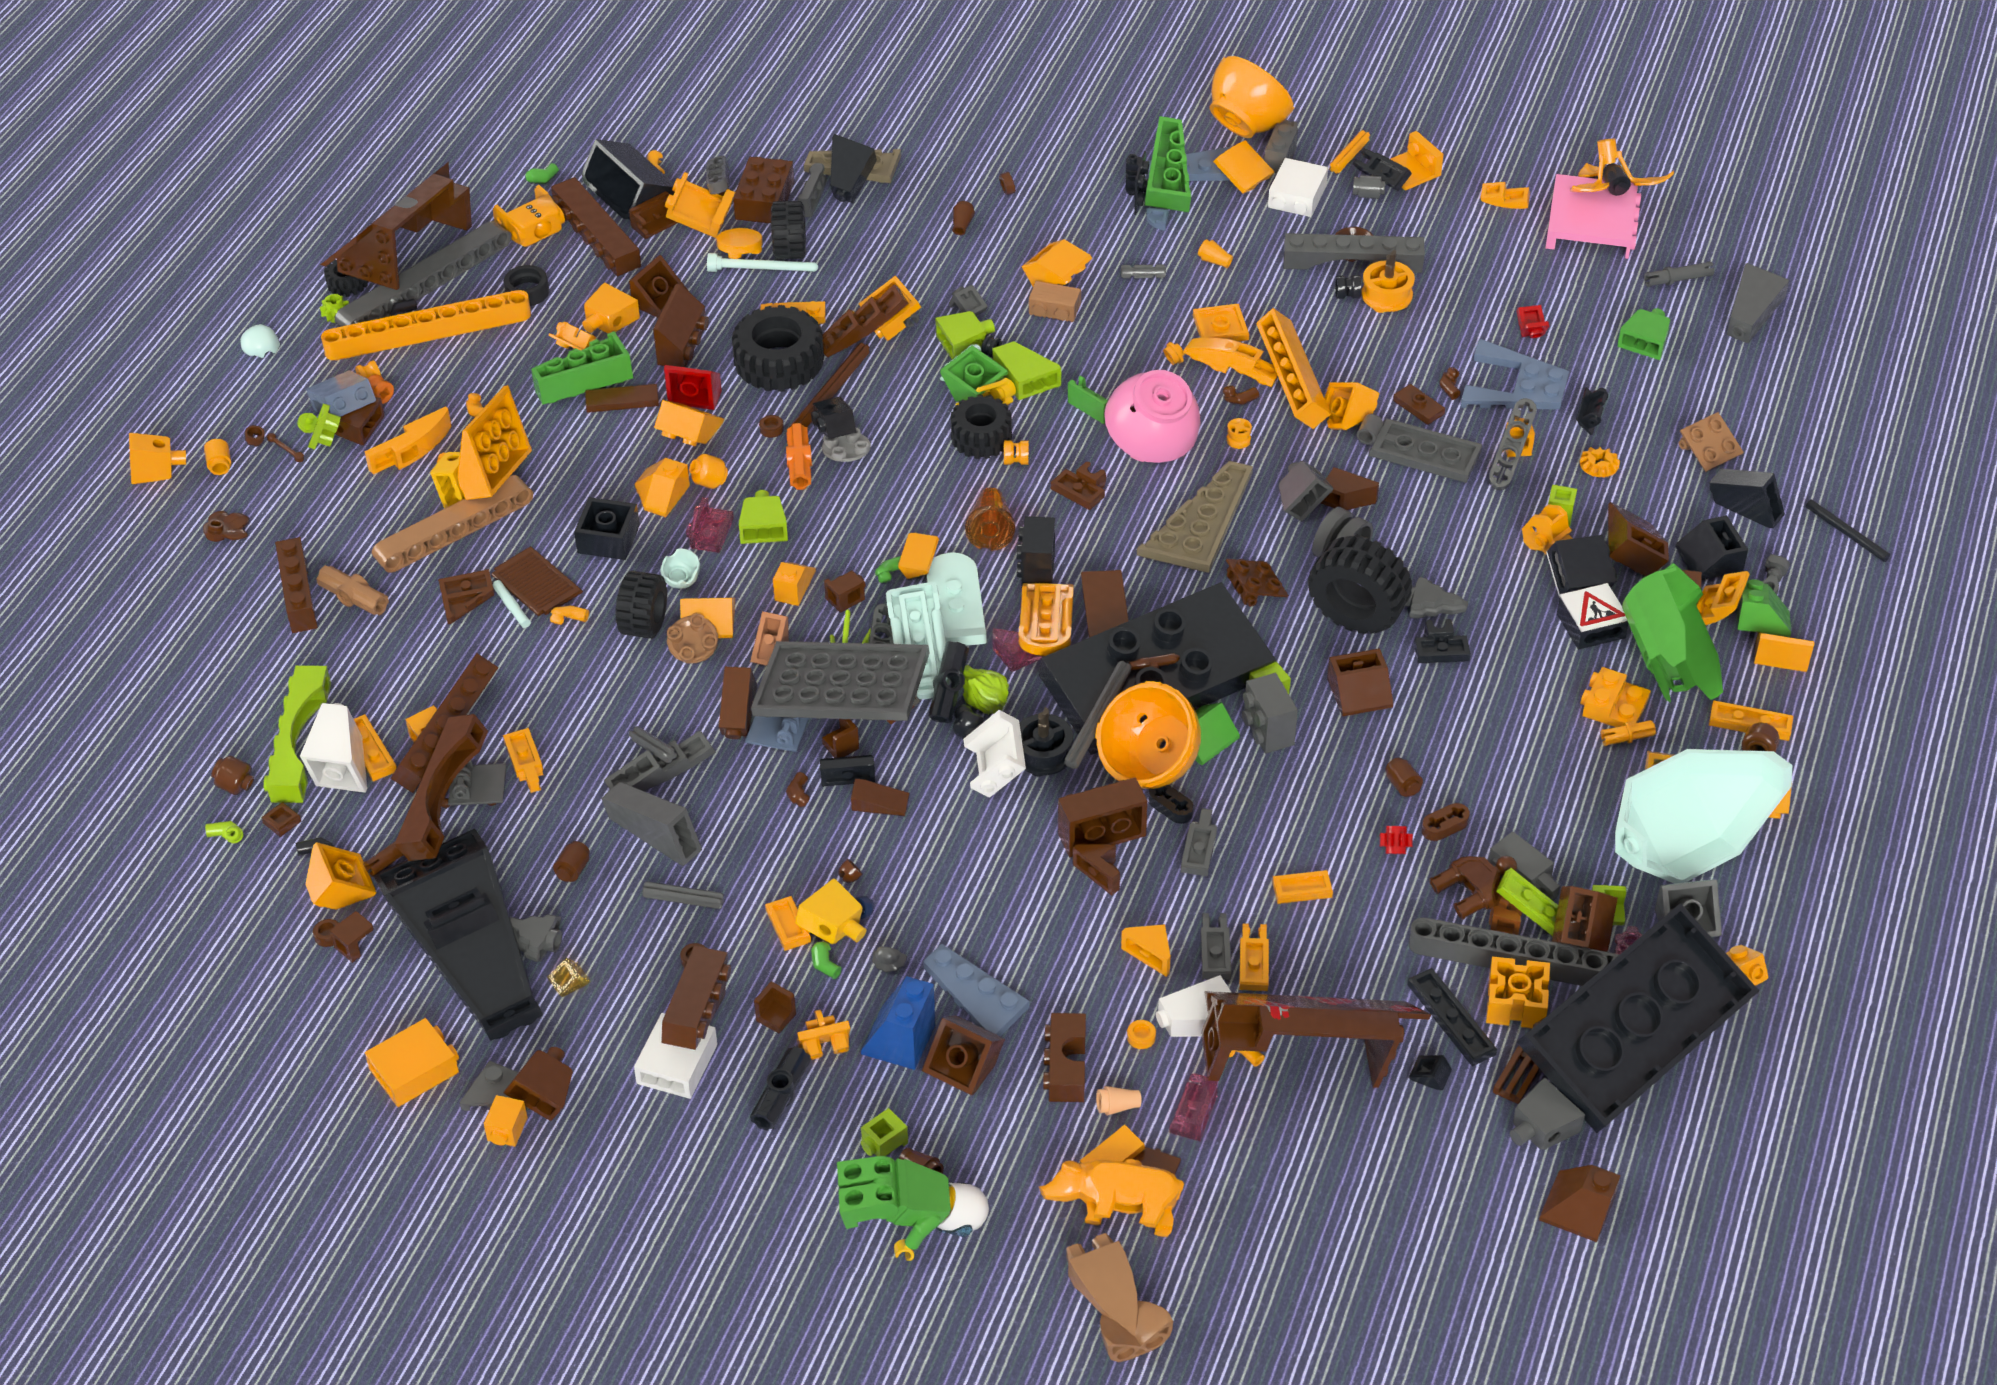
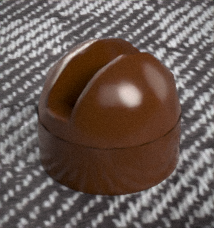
M252 425L245 429V441L248 445L257 447L263 443L265 437L263 428Z
M848 858L841 864L838 871L839 877L843 878L842 880L846 883H853L863 875L860 869Z

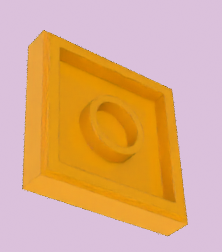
M1239 304L1193 309V318L1200 338H1223L1234 341L1249 340V332Z

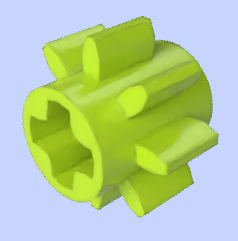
M328 295L322 300L323 306L320 307L321 316H326L328 322L335 323L336 313L342 307L348 305L349 301H344L342 295Z

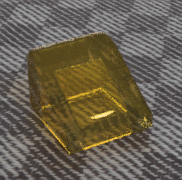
M567 957L547 976L561 997L591 982L579 964Z

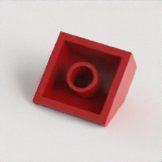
M664 366L668 401L694 408L715 410L722 392L720 373L685 367Z

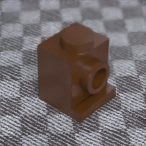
M853 570L837 577L833 581L829 579L824 580L825 599L840 613L865 600V581L861 575H857Z

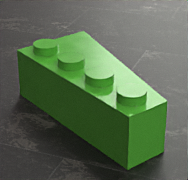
M1159 117L1145 206L1189 212L1191 190L1189 188V174L1187 172V158L1181 119Z
M615 331L608 333V338L599 341L595 339L589 342V347L583 350L573 349L563 359L556 357L531 369L535 393L542 405L578 396L581 393H585V390L601 389L605 386L623 383L633 378L630 354Z

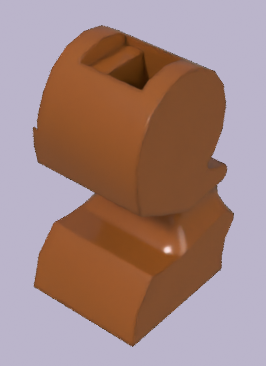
M1501 896L1499 904L1491 908L1489 918L1490 930L1518 935L1521 923L1520 916H1522L1523 912Z

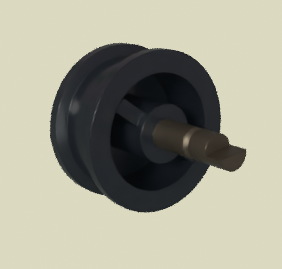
M1047 707L1044 708L1043 712L1023 719L1019 724L1026 766L1025 771L1040 777L1056 774L1067 767L1065 765V758L1073 743V731L1070 725L1064 719L1049 714Z

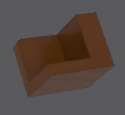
M839 719L840 728L822 737L823 746L834 758L845 757L859 749L858 727L850 719Z
M357 911L353 912L330 930L334 948L353 963L361 957L358 942L372 932L374 927L372 923Z
M772 981L754 1000L756 1021L778 1034L796 1015L794 994Z

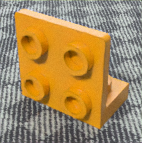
M1414 131L1409 134L1407 152L1391 158V160L1411 171V176L1401 187L1404 190H1408L1441 176L1444 154L1419 132Z

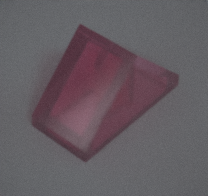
M993 628V650L1011 672L1044 657L1023 650L1019 645V632Z

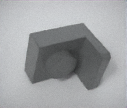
M973 284L966 288L962 286L952 293V298L949 302L951 308L957 305L962 313L971 311L976 316L988 308Z

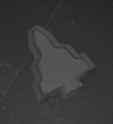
M1419 577L1416 585L1412 586V594L1405 605L1410 607L1409 616L1419 619L1425 616L1434 617L1441 613L1453 615L1466 612L1468 602L1454 593L1446 592L1443 587L1433 584L1432 581Z
M546 914L543 917L530 916L524 920L510 917L519 949L524 952L525 958L541 962L548 951L557 952L562 941V931L559 930L560 916Z

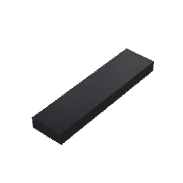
M1433 968L1408 979L1407 985L1428 1012L1432 1014V1017L1471 1066H1475L1497 1054V1048Z

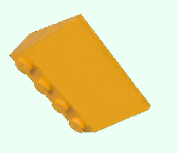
M508 385L503 386L462 431L457 478L459 487L463 491L466 500L492 497L532 451Z

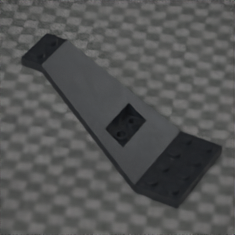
M475 828L442 843L436 858L416 861L406 860L373 875L389 906L483 1028L490 1041L503 1038L510 1031L520 1026L530 1025L537 1018L543 1016L533 996L492 856Z

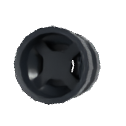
M1343 275L1336 276V299H1344L1346 296H1351L1353 299L1360 298V275H1352L1350 278H1345Z

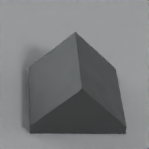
M1716 879L1660 885L1655 906L1658 921L1681 903L1711 937L1722 936Z

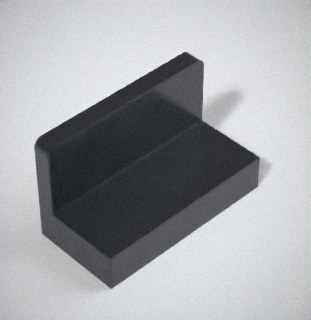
M872 755L820 759L822 787L854 784L855 779L875 782L874 757Z

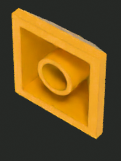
M317 842L313 845L305 884L313 904L337 910L375 896L377 892L369 873L363 865L364 861L361 854Z

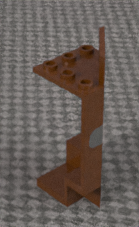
M447 162L320 265L326 267L337 259L338 272L398 290L399 275L395 231L399 228H404L418 233L432 220L462 230H469L472 227L469 187L453 182V179H450L449 162Z

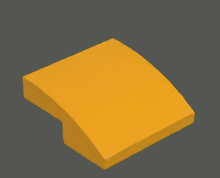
M1246 140L1231 147L1213 161L1242 194L1253 190L1260 182L1269 179L1275 173Z
M1748 571L1725 574L1720 584L1704 587L1703 595L1699 599L1697 608L1705 625L1720 621L1736 610L1750 575Z

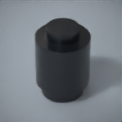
M1614 163L1604 167L1602 180L1604 183H1609V192L1615 196L1626 193L1631 186V181L1623 168Z

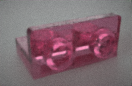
M703 497L700 505L694 509V519L687 526L686 536L690 538L692 549L720 553L734 519L733 511L709 508L708 498Z

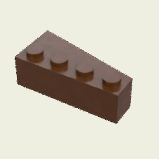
M699 946L693 947L662 1020L661 1043L696 1050L701 1039H705L708 1026L726 995V982H728L731 973V965L727 964L728 952Z

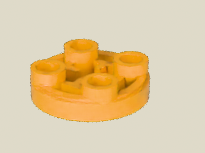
M729 229L719 233L716 237L718 249L728 253V257L731 259L741 258L742 254H759L762 252V234L753 229Z

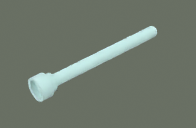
M708 253L707 257L708 272H717V270H722V268L813 272L818 269V264L815 262L728 259L718 256V253Z

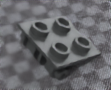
M470 760L450 785L448 806L503 803L506 763L473 765L472 760Z

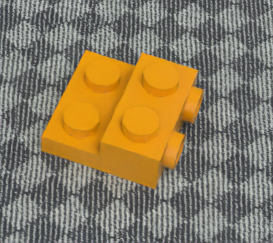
M896 275L859 303L861 307L871 297L878 300L893 285L900 288L908 304L874 331L879 339L884 336L887 341L906 328L903 321L921 308L918 301Z
M1602 667L1599 673L1593 672L1589 687L1592 688L1591 690L1585 689L1580 702L1581 705H1584L1582 716L1613 727L1623 726L1626 722L1629 725L1638 723L1650 698L1651 690L1627 683L1626 674Z

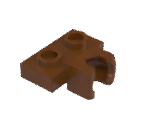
M1085 462L1076 470V474L1067 469L1061 472L1051 481V490L1091 510L1105 497L1103 487L1106 484V472L1101 469L1096 473H1090L1088 468L1091 466V463Z

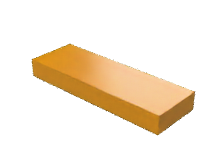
M1713 700L1709 726L1746 732L1755 723H1767L1778 731L1781 740H1790L1793 715Z
M366 714L354 718L363 738L365 769L372 781L394 773L397 766Z

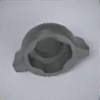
M882 946L873 952L872 962L878 970L888 973L898 971L899 968L903 967L907 956L897 949Z

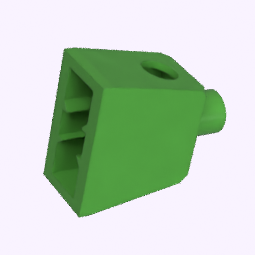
M1659 308L1653 309L1652 312L1639 309L1621 327L1617 347L1661 360L1671 320L1669 317H1665L1664 311Z

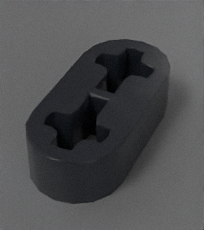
M1170 785L1149 789V804L1173 822L1184 824L1193 818V802Z

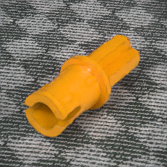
M1649 720L1630 725L1626 722L1623 726L1602 729L1601 739H1605L1602 743L1604 746L1626 741L1630 744L1633 740L1654 736L1656 734V727L1653 721Z

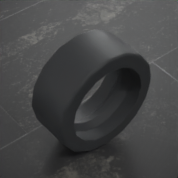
M534 265L517 266L511 269L504 277L505 293L515 290L527 292L530 306L537 305L548 297V278L542 268ZM527 282L537 284L536 286L528 289L515 288L516 286Z

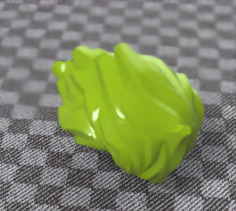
M966 665L963 672L965 678L963 686L965 702L988 715L994 714L998 710L1002 711L1009 693V684L1006 677L992 670L973 669Z

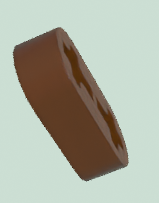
M1453 803L1428 814L1422 822V835L1430 841H1439L1463 830L1469 822V809L1463 804Z

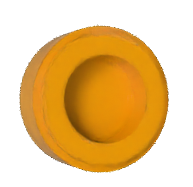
M1136 1020L1128 1026L1127 1041L1132 1047L1147 1049L1155 1043L1156 1029L1151 1022Z

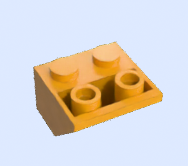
M1063 239L1049 243L1021 267L1033 287L1035 281L1063 286L1072 280L1071 276L1073 274H1078L1086 269L1085 264L1092 257Z

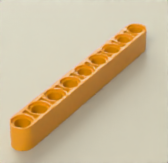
M515 290L328 329L321 335L324 353L329 360H340L522 322L531 316L529 296L525 291Z

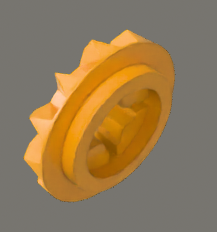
M1599 446L1598 449L1590 447L1588 451H1583L1579 463L1582 470L1591 476L1609 477L1618 471L1620 460H1618L1616 453H1611L1610 448L1603 450Z

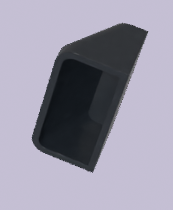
M595 139L582 171V179L621 218L630 220L629 209L665 191L670 195H674L675 191H672L674 183L631 144Z

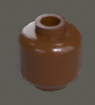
M1759 722L1751 725L1743 737L1742 750L1774 751L1776 753L1780 742L1778 731L1767 723Z
M230 755L224 759L220 758L211 773V777L214 778V785L233 795H238L243 789L248 791L254 781V776L251 775V765Z

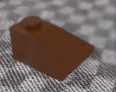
M1594 1165L1560 1170L1543 1207L1539 1221L1597 1242L1616 1197L1621 1175Z

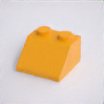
M662 400L654 428L662 430V436L672 439L679 436L683 438V443L697 446V443H708L723 424L724 418L683 404Z

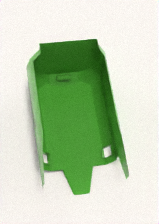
M1674 563L1640 580L1624 599L1622 609L1646 667L1654 674L1666 701L1671 703L1669 688L1674 692L1689 690L1695 685L1712 700L1723 693L1719 656L1696 605L1703 593L1701 588ZM1673 680H1681L1682 685H1674Z

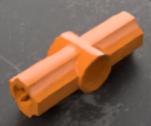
M795 423L787 429V468H789L790 486L795 487L797 490H803L808 485H811L812 481L810 469L812 467L811 445H809L808 427H804L801 423Z

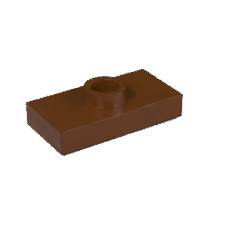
M1412 384L1404 387L1393 396L1394 402L1427 425L1445 414V407Z

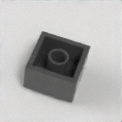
M1272 673L1246 681V692L1243 693L1245 708L1242 711V719L1244 724L1251 728L1255 743L1257 745L1260 744L1265 754L1294 746L1298 709L1278 675Z

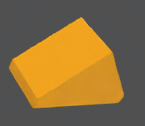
M1165 924L1130 927L1122 931V950L1167 977L1170 974L1171 955Z

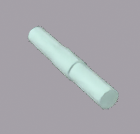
M500 580L494 581L492 586L522 628H527L531 621L520 608L517 601Z

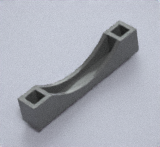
M1285 233L1283 269L1307 270L1318 264L1344 259L1368 260L1372 262L1386 261V256L1391 254L1394 249L1396 250V262L1408 266L1413 273H1422L1425 256L1424 237Z

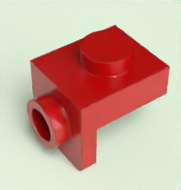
M1542 306L1518 307L1516 312L1521 336H1530V338L1543 336L1549 328V321L1544 320Z

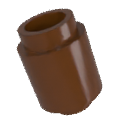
M1398 757L1392 759L1385 768L1387 779L1401 796H1413L1420 791L1423 779L1409 761Z
M573 841L566 845L553 865L556 876L562 881H576L589 861V848L579 841Z

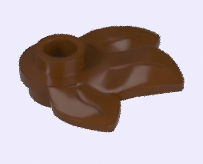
M217 511L208 517V522L203 525V533L208 540L214 542L222 541L225 538L229 540L243 539L248 537V534L242 528L248 524L250 518L241 513L228 514L226 511Z

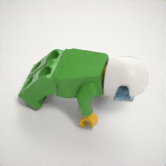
M876 1156L837 1162L838 1186L840 1188L838 1189L839 1210L846 1229L858 1227V1222L872 1219H886V1221L892 1222L894 1225L913 1226L906 1239L899 1240L894 1244L896 1258L900 1253L905 1252L906 1260H913V1250L918 1249L924 1238L935 1228L942 1233L966 1237L972 1231L980 1228L987 1219L989 1213L988 1200L979 1188L967 1183H949L946 1175L910 1160L898 1158L894 1160L887 1156Z

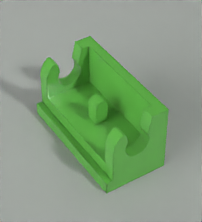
M1081 375L1078 379V385L1074 380L1069 381L1068 403L1105 424L1104 410L1108 400L1087 388L1086 379Z

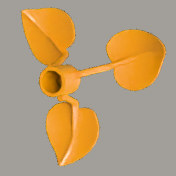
M1603 139L1597 141L1600 160L1599 167L1586 163L1578 174V177L1586 178L1598 176V180L1594 183L1572 185L1570 192H1597L1608 188L1609 183H1602L1603 169L1605 164L1615 163V158L1617 157L1631 183H1634V186L1660 184L1674 175V170L1662 177L1634 178L1622 157V152L1617 151L1616 139Z

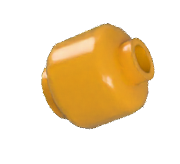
M701 454L691 462L689 467L692 481L709 489H715L719 485L724 484L728 475V469L724 461L709 454Z

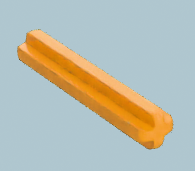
M1361 130L1330 163L1331 172L1334 171L1338 174L1370 140L1369 132Z

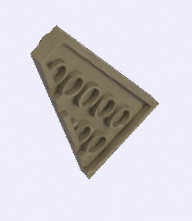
M1233 461L1227 462L1212 477V481L1206 487L1202 486L1192 500L1188 499L1166 520L1165 526L1159 531L1156 530L1152 533L1150 540L1146 544L1142 543L1137 548V556L1209 573L1252 476L1253 466Z

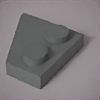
M489 1060L459 1102L461 1109L470 1111L471 1106H487L488 1110H490L496 1095L510 1098L503 1092L519 1072Z

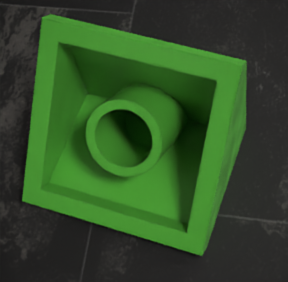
M971 345L944 366L940 373L953 398L958 402L968 400V397L971 396L978 397V395H982L986 391L977 392L976 389L978 387L998 382L1008 374V370Z
M1222 702L1204 705L1195 710L1201 728V744L1195 761L1200 765L1208 762L1240 738V734Z

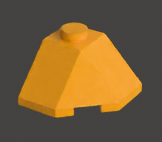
M1329 382L1324 397L1331 413L1327 420L1328 428L1332 430H1347L1362 422L1366 415L1373 414L1377 407L1380 393L1356 382Z
M664 458L646 468L635 482V489L640 496L645 511L667 517L690 487L688 465Z

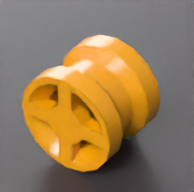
M374 360L368 362L366 366L358 365L355 367L356 374L365 378H369L374 374L381 376Z
M1243 418L1231 420L1227 426V444L1235 449L1248 447L1251 442V423Z

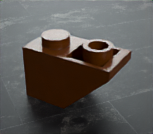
M1333 467L1326 479L1334 490L1320 504L1332 508L1341 507L1345 510L1376 504L1379 482Z

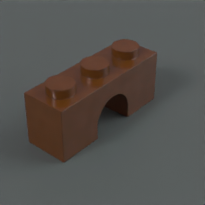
M1051 1013V1024H1045V1042H1050V1048H1044V1066H1050L1049 1072H1044L1043 1090H1049V1102H1084L1085 1061H1073L1066 1057L1072 1054H1085V1013Z

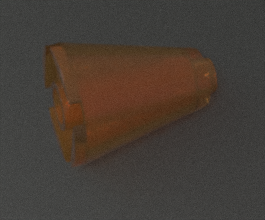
M986 488L981 491L966 520V536L969 542L976 548H990V551H996L1006 547L1014 537V519L1002 492L996 488Z

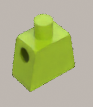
M971 311L935 318L936 336L952 360L970 345L977 344L982 348L986 335L995 332V326L991 319L980 322Z
M759 490L755 493V497L744 499L739 519L741 544L788 541L787 521L780 497L770 496L768 491Z

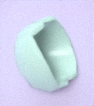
M262 324L247 329L240 339L243 352L249 356L255 355L264 358L266 352L276 353L280 346L275 332L270 327Z
M678 548L673 555L664 558L660 573L664 577L665 582L672 588H687L696 582L700 572V562L698 556L691 550Z

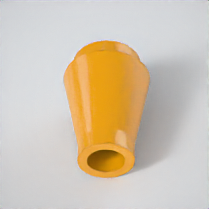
M1204 240L1199 248L1198 256L1203 261L1228 268L1233 261V256L1214 240Z

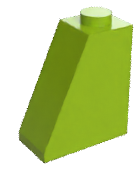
M1015 341L993 348V360L1008 370V374L1002 379L1008 378L1014 383L1016 387L1015 396L1018 400L1061 386V367L1059 364Z

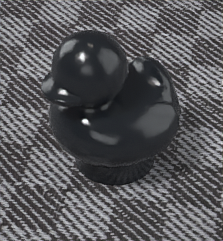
M960 705L955 710L957 720L953 724V731L963 740L984 722V719L981 715L974 714L968 705Z

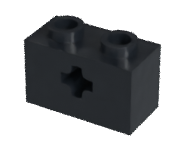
M841 397L813 403L814 411L811 412L813 425L817 426L819 432L823 433L828 439L856 433L853 410Z

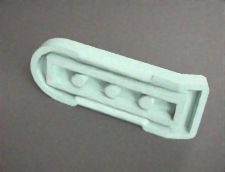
M944 553L933 558L929 573L927 574V582H936L946 642H960L966 646L985 644L987 636L978 571L975 562L970 557L960 553Z
M936 582L891 589L886 593L893 643L929 646L930 654L916 694L919 699H930L933 697V680L939 673L946 644ZM946 677V683L949 685L950 679Z

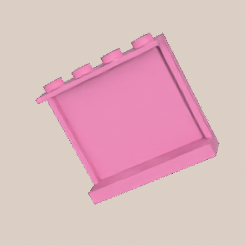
M1556 174L1546 249L1555 250L1556 238L1626 247L1625 258L1628 259L1630 250H1635L1637 236L1632 235L1637 234L1638 222L1636 221H1638L1641 200V193H1637L1638 186H1634V183H1631L1629 190L1619 196L1612 195L1608 188L1597 192H1570L1572 185L1594 183L1598 179Z

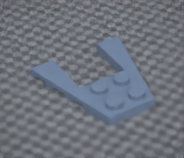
M1482 339L1478 340L1474 361L1520 369L1514 393L1465 385L1461 399V408H1466L1467 404L1480 405L1479 408H1491V405H1506V409H1514L1517 401L1523 398L1532 400L1536 404L1537 409L1561 408L1569 371Z

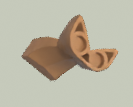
M1103 1233L1092 1240L1094 1250L1085 1253L1082 1245L1078 1243L1067 1247L1068 1276L1075 1289L1080 1291L1102 1314L1100 1319L1101 1334L1110 1360L1123 1362L1160 1347L1170 1337L1173 1329V1319L1168 1311L1150 1302L1137 1301L1133 1273L1119 1241L1113 1242L1107 1233Z

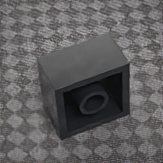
M589 497L574 531L577 553L626 560L640 526L637 504Z
M1025 516L1024 526H1019L1018 541L1022 542V544H1017L1016 555L1017 560H1021V562H1017V577L1021 578V588L1023 583L1052 584L1055 561V518Z

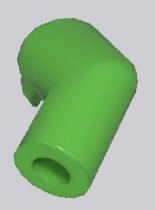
M901 556L882 562L875 570V575L878 576L880 583H886L892 579L890 572L899 570L898 564Z

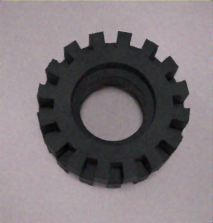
M336 259L324 269L326 284L332 294L337 293L340 296L345 294L346 297H350V293L357 295V291L362 292L364 291L363 287L367 288L369 281L338 272Z

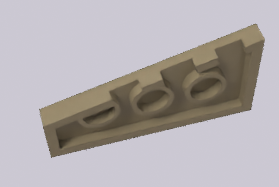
M882 149L875 150L877 161L866 180L891 183L901 158V149H893V153H882ZM809 151L804 163V172H809L813 164L822 163L825 169L823 174L831 175L832 151Z

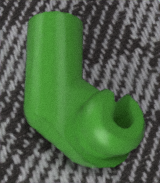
M553 163L545 169L532 168L526 172L525 178L530 183L545 184L558 173L559 169Z
M827 942L815 943L811 949L814 968L833 979L838 978L842 967L829 960L830 953L828 950H831L830 945Z

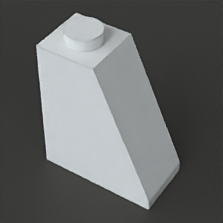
M1221 975L1159 998L1156 1018L1160 1027H1165L1171 1037L1202 1036L1201 1031L1208 1016L1204 991L1231 992Z

